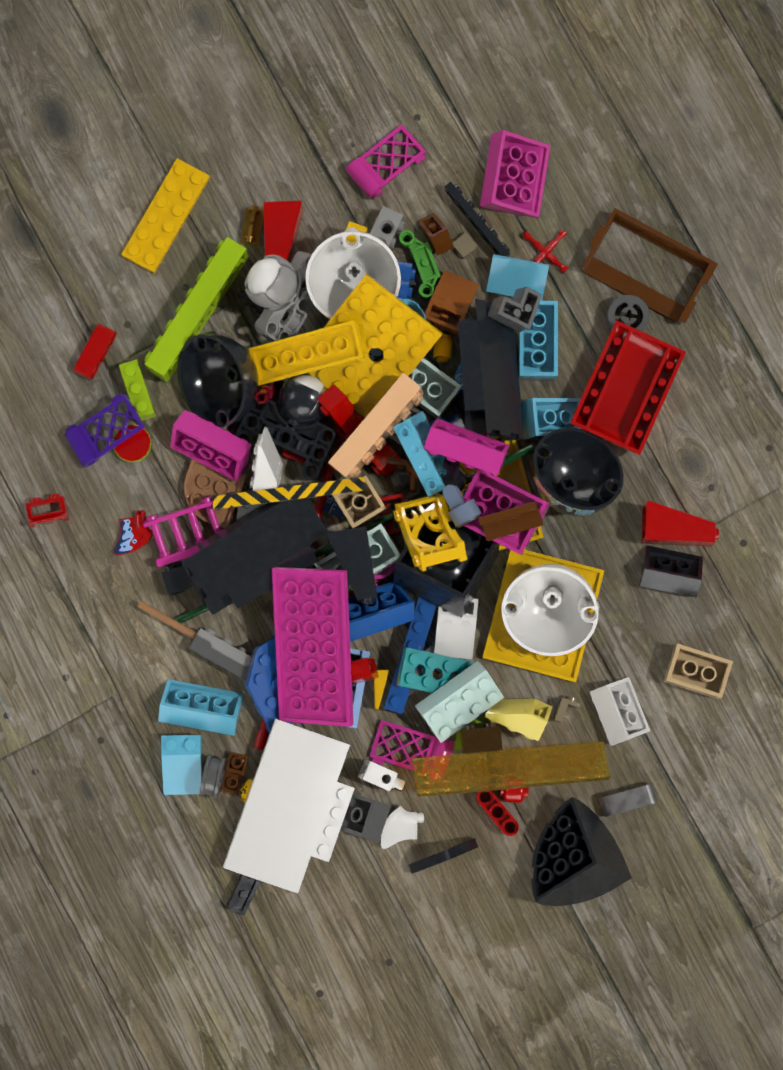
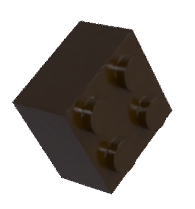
M496 723L484 724L483 728H476V725L464 726V730L460 731L462 754L503 750L501 727H496Z

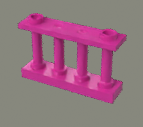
M212 496L201 499V503L159 517L157 514L146 517L147 521H144L143 525L144 527L151 526L160 552L158 554L159 557H156L158 567L191 557L200 551L197 544L206 540V538H203L195 514L196 510L206 508L214 534L221 531L215 510H213ZM184 514H188L196 538L195 545L189 547L188 544H185L176 518ZM168 519L178 545L177 551L171 553L166 548L158 525L159 522Z

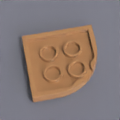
M192 459L184 483L186 501L189 506L201 503V499L208 496L213 498V496L240 493L245 485L247 475L242 474L239 480L235 482ZM236 507L215 509L220 528L224 529L231 524ZM206 508L195 511L198 518L211 524Z

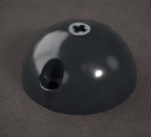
M214 331L194 336L183 346L178 360V382L183 398L192 413L206 421L212 422L217 427H226L239 422L241 417L252 406L258 391L257 368L249 352L234 339L219 335Z

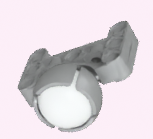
M297 252L291 264L288 260L278 255H267L263 260H258L248 272L245 280L246 294L253 303L266 308L257 319L255 329L270 342L296 336L314 305L306 287V269L312 255L310 253Z

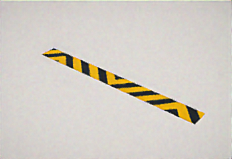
M365 477L213 496V510L364 491Z

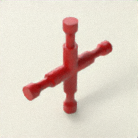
M561 230L558 236L551 240L546 247L538 240L533 239L528 231L523 234L522 237L525 240H529L533 247L540 252L533 260L534 262L541 263L547 258L553 265H557L563 274L569 269L551 253L558 245L557 243L567 235L564 230Z

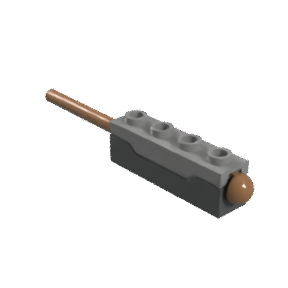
M141 600L138 608L193 639L189 647L190 650L246 681L252 659L249 656L250 652L242 647H239V649L233 647V642L225 637L222 640L215 637L216 632L207 627L205 630L200 628L199 632H195Z

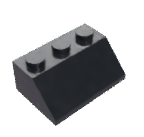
M647 545L641 571L640 586L697 598L702 581L703 557Z

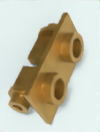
M252 205L251 207H246L240 244L259 246L264 219V210L259 209V206Z

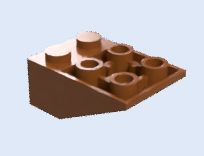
M444 270L426 309V321L438 329L457 336L458 322L466 318L479 284Z

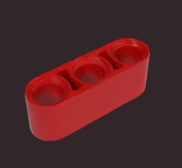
M99 323L74 367V372L92 380L109 351L117 332Z
M483 788L479 790L476 794L478 804L501 832L507 836L516 835L519 830V824L490 789ZM484 791L490 794V800L487 803L482 802L479 797ZM497 806L503 810V814L499 818H495L492 814L493 808ZM507 822H513L515 825V830L512 833L505 831V824Z

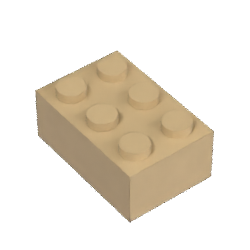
M677 643L674 645L663 682L715 699H721L733 661Z

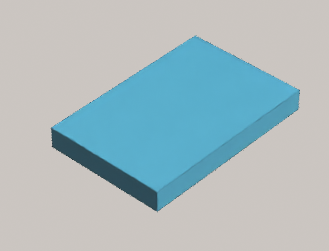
M493 254L486 292L513 297L516 289L529 287L542 294L540 300L542 301L549 265Z

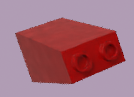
M302 200L263 202L265 256L278 255L290 263L303 216Z
M646 501L642 507L641 544L711 547L719 539V528H716V523L652 501Z

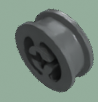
M624 295L614 300L606 315L609 330H612L616 322V309L624 305L626 308L619 314V322L632 326L637 319V311L633 308L635 307L641 315V323L635 329L643 332L650 319L646 303L634 295ZM626 313L631 317L629 321L626 320Z
M212 754L208 755L199 796L203 797L206 794L214 796L215 800L218 799L226 767L225 757L221 760L212 758Z

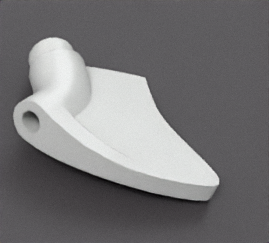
M401 805L396 807L386 819L381 835L382 849L389 848L403 840H417V823L424 822V814L422 812L406 811Z

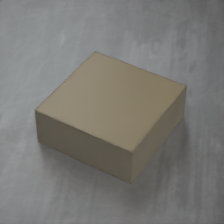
M467 232L453 242L454 249L463 259L478 248V245Z

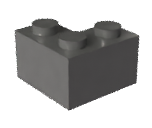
M529 287L516 289L512 300L505 296L495 298L488 317L518 332L530 330L542 294Z

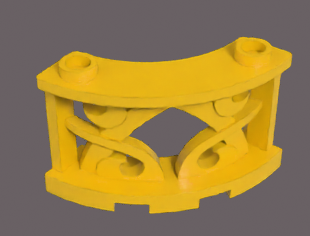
M435 493L429 497L395 504L394 518L396 522L399 521L402 535L415 567H419L421 571H426V567L454 559H457L459 562L467 560L464 541L459 537L456 530H452L448 522H451V518L448 514L443 495ZM433 502L425 510L423 509L422 504ZM416 506L420 516L411 510L413 518H407L405 509ZM436 519L438 524H433L432 521ZM424 523L430 530L442 532L436 539L435 546L417 539ZM440 542H446V543H447V544H443V543H442V547H440Z

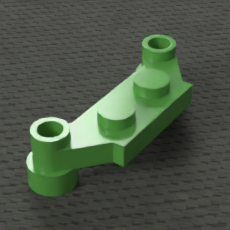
M405 230L401 232L399 241L403 247L411 251L423 283L419 287V295L423 299L428 300L433 296L437 279L441 278L428 242L423 243L416 239L411 231ZM424 291H429L430 293H429V294H424L423 292H424Z

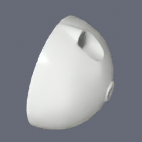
M348 228L345 232L327 238L311 255L306 269V287L310 299L322 314L331 319L366 273L397 297L401 284V274L397 259L391 249L378 237L358 231L355 228ZM348 235H354L356 236L357 240L355 242H349L346 239V237ZM353 266L356 267L357 273H353Z
M543 564L525 570L512 581L502 601V618L508 633L520 646L539 655L559 656L577 650L590 639L598 622L600 606L590 584L576 571L562 565ZM512 603L516 607L511 608L507 604ZM587 608L593 609L594 612L590 613L587 611Z

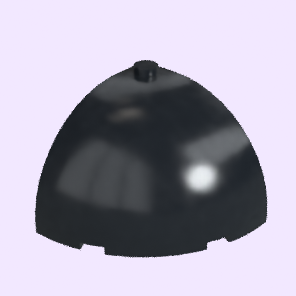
M574 797L563 803L555 811L556 815L551 822L546 823L532 860L534 872L531 884L535 903L546 906H566L582 903L602 896L631 879L619 846L600 818L588 806Z

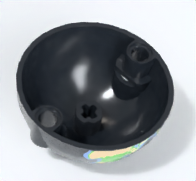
M577 428L554 430L539 441L530 456L532 479L537 492L544 501L550 503L551 508L563 514L586 516L608 507L622 490L624 474L618 456L604 440L585 430Z

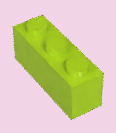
M138 360L120 364L119 368L129 399L141 420L145 421L156 417Z

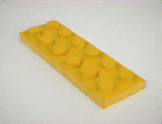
M177 158L121 255L155 274L208 183L210 175Z
M357 320L248 348L257 368L258 386L366 358Z

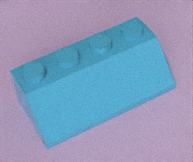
M168 679L160 702L158 722L235 736L243 693Z

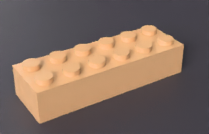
M403 373L328 463L346 479L358 478L362 472L360 469L364 464L368 465L373 460L375 451L377 449L380 451L385 446V439L389 435L392 436L396 433L393 427L398 425L401 420H406L411 414L410 410L414 405L418 406L424 398L422 396L424 394L422 388Z

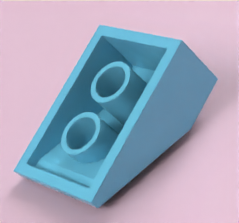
M531 398L521 402L524 440H541L548 433L562 428L580 429L570 424L580 398Z
M161 736L163 794H200L203 776L202 736Z

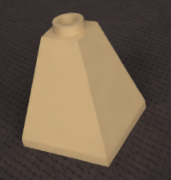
M364 476V491L333 495L353 529L386 509L367 476Z

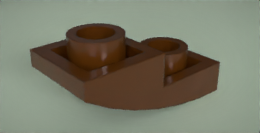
M230 752L220 792L240 796L239 791L242 788L249 756Z

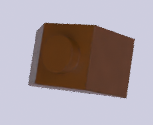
M435 213L418 221L428 243L437 256L454 248L447 228Z

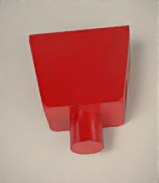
M363 658L351 661L352 685L379 678L375 659Z

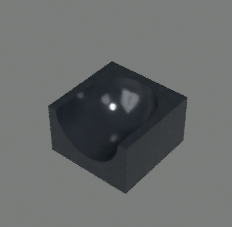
M434 519L432 523L438 524V521ZM451 520L448 524L452 530H456L459 537L464 541L467 560L459 562L457 559L428 566L426 571H421L419 567L414 566L412 556L406 545L395 562L394 583L462 618L495 563L500 544L493 540L487 541L485 536L465 526L455 527ZM424 523L417 539L435 546L436 539L442 532L432 531ZM440 542V547H442V543H443V544H447V543H446V542Z

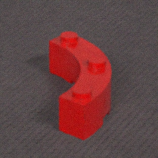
M335 384L317 399L321 404L319 409L325 416L329 415L343 432L341 436L345 441L364 420L360 414L354 411L355 407ZM385 444L380 451L378 449L373 454L374 458L370 462L372 464L370 466L377 475L381 473L386 477L397 467L386 464L387 457L399 458V456Z

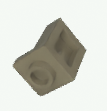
M570 696L562 697L553 720L560 723L563 719L567 720L570 709L567 708L568 705L579 708L581 704L577 703L576 698Z

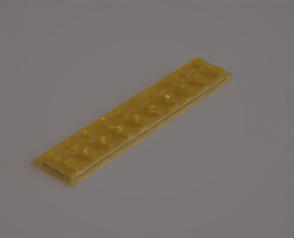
M604 742L412 758L417 797L610 779Z

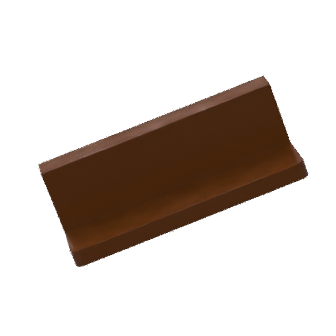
M535 501L478 518L480 526H483L487 541L543 525L539 507Z

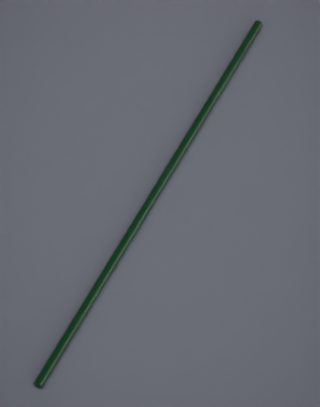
M532 444L506 456L503 466L534 451ZM476 471L467 475L466 484L472 481ZM417 507L406 508L405 513L407 514L411 510L417 509ZM391 512L363 527H366L368 532L380 524H387L395 520L394 513ZM331 543L316 549V558L333 550ZM203 604L174 620L182 624L208 611V609Z

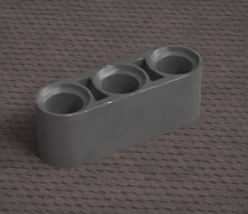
M653 783L599 798L604 817L657 803L658 799Z

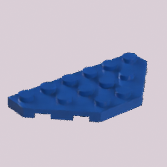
M275 635L270 637L265 643L254 648L245 682V687L254 700L253 703L259 715L262 716L268 733L271 732L274 720H279Z

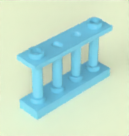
M422 411L393 428L429 497L444 489L445 485L441 477L446 474L447 470L443 467L445 456L441 454L433 455L428 453L427 449H424L431 426Z

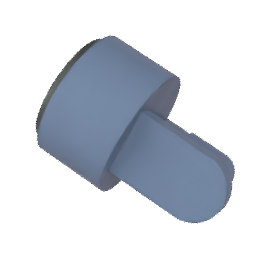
M450 484L444 487L443 495L451 508L448 514L455 527L458 526L459 528L481 516V511L474 498L466 502L457 486Z

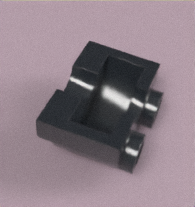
M445 456L443 467L447 471L441 479L445 486L452 484L462 491L466 484V471L458 461H449Z

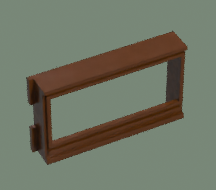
M614 208L605 226L600 225L589 246L592 249L582 265L581 271L624 295L639 297L646 303L648 308L680 325L682 321L686 323L696 305L694 299L703 282L708 283L718 263ZM613 222L704 271L685 306L594 258Z

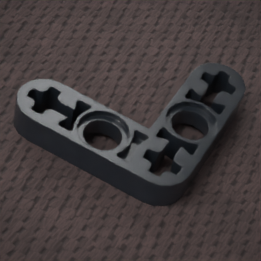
M473 838L413 862L408 867L411 874L448 861L479 846L476 838Z

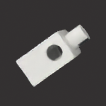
M368 760L364 761L357 777L387 791H391L393 788L401 792L405 784L404 780L397 778L398 773ZM384 775L387 776V779H386L385 782L382 781V777H383Z

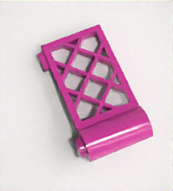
M401 124L364 155L352 161L345 171L369 199L373 197L376 199L383 193V187L413 163L418 165L426 158V151ZM401 131L406 136V142L395 141V135ZM384 144L392 145V154L381 153V147ZM394 146H405V155L394 154ZM408 147H416L419 153L415 156L407 155ZM369 156H378V164H369L366 159ZM380 157H391V166L380 165ZM393 159H404V165L402 167H393ZM379 169L390 170V176L383 180L379 175Z
M381 720L369 757L373 758L372 762L384 765V762L397 765L428 775V780L439 783V779H444L455 743L448 740L441 743L435 736ZM384 725L392 727L395 735L385 739L382 735ZM408 732L411 734L413 741L403 745L398 735ZM397 737L401 747L391 752L387 741ZM422 738L431 739L429 748L422 751L417 741ZM415 742L419 753L409 757L405 747ZM384 743L389 753L382 757L375 755L377 747ZM403 749L408 759L397 762L393 754ZM419 755L424 759L422 769L414 767L411 761Z

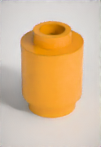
M442 334L434 344L433 358L437 359L439 363H448V360L452 359L453 340H451V335Z

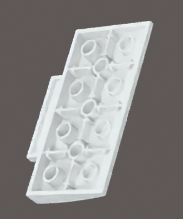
M275 719L223 868L298 893L310 857L329 862L355 789L337 782L350 745Z

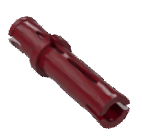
M277 381L262 386L255 395V400L259 399L257 403L263 404L269 401L280 388V383L276 384Z

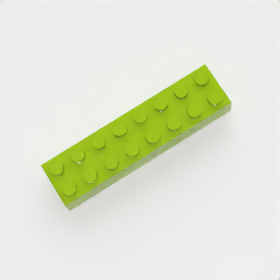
M229 237L225 241L221 240L216 249L218 252L215 256L209 258L206 264L208 266L207 269L198 275L196 279L197 284L194 288L191 287L186 294V301L178 306L175 312L177 315L173 320H169L165 327L166 332L163 336L160 335L157 338L155 349L153 352L149 351L144 359L148 372L166 383L169 382L178 368L179 355L183 346L192 337L200 334L249 258L247 248Z

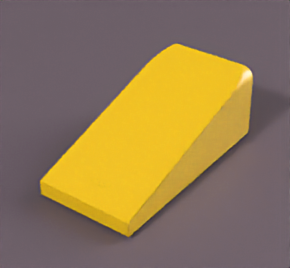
M377 670L379 678L374 679L375 710H379L389 670Z

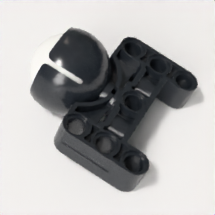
M300 375L293 379L287 378L284 380L278 393V403L272 400L266 401L263 409L258 410L257 402L259 399L254 400L250 409L245 413L235 435L240 439L247 435L249 438L248 443L252 444V448L256 443L258 435L263 433L264 427H267L275 444L307 458L302 468V474L310 480H318L322 477L339 439V434L336 430L319 423V420L325 415L319 409L321 404L317 399L326 391V388L319 379L310 375ZM255 417L257 421L256 425L254 427H250L249 422L252 418ZM269 419L274 420L280 424L276 425L270 422ZM331 431L332 439L326 441L325 434ZM289 433L290 440L284 443L283 436ZM302 434H304V435H306V436H308V437H310V438H312V439H314V440H312V441H311V440H308V439L302 437V436H303ZM319 449L324 450V456L321 459L317 457ZM312 466H314L316 468V474L311 477L309 475V469Z

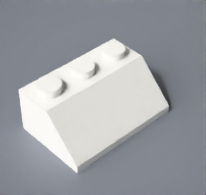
M629 677L590 691L592 701L610 746L650 731Z

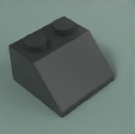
M353 793L340 830L379 843L391 805Z

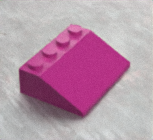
M505 130L491 134L480 207L503 213L539 218L551 145Z
M479 468L463 497L466 502L474 498L481 511L480 517L535 501L538 504L543 520L550 506V503L495 475H487ZM478 518L463 525L485 536L483 526H480ZM538 527L493 541L522 555Z

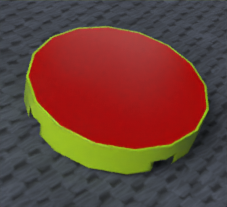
M130 424L127 426V429L133 430L139 425ZM119 429L116 435L114 436L115 440L121 438V429ZM142 429L115 447L114 450L119 458L126 462L142 461L151 451L152 442L150 435L145 429Z

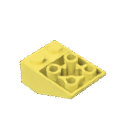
M502 699L487 710L485 717L492 723L506 726L508 730L517 731L530 740L539 741L548 722L552 706L537 699Z

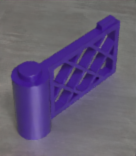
M119 393L111 399L112 403L85 422L79 426L73 424L66 429L64 436L83 468L94 464L103 455L146 427L126 394L122 396ZM123 401L127 405L126 414L117 412L119 404ZM107 412L113 414L111 424L102 423L103 416ZM117 415L125 416L123 427L115 426ZM129 418L135 419L139 426L133 430L127 429ZM91 423L98 424L96 434H90L86 426ZM101 425L110 427L108 438L99 436ZM114 428L122 430L121 438L118 440L112 439ZM99 438L107 440L106 448L102 451L97 446Z

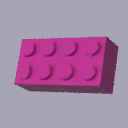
M184 410L173 425L170 448L237 482L248 467L252 444L248 443L245 439H240L227 430L215 426L212 422Z
M436 419L430 428L424 449H427L428 453L433 455L441 454L446 456V459L449 461L465 463L464 465L468 468L482 469L483 473L493 476L494 474L498 475L510 445Z

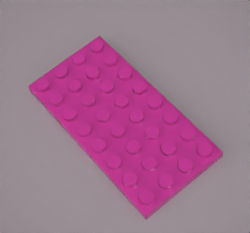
M272 568L279 720L293 723L351 727L354 725L347 570Z

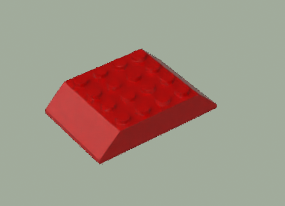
M616 320L570 424L640 455L686 351Z

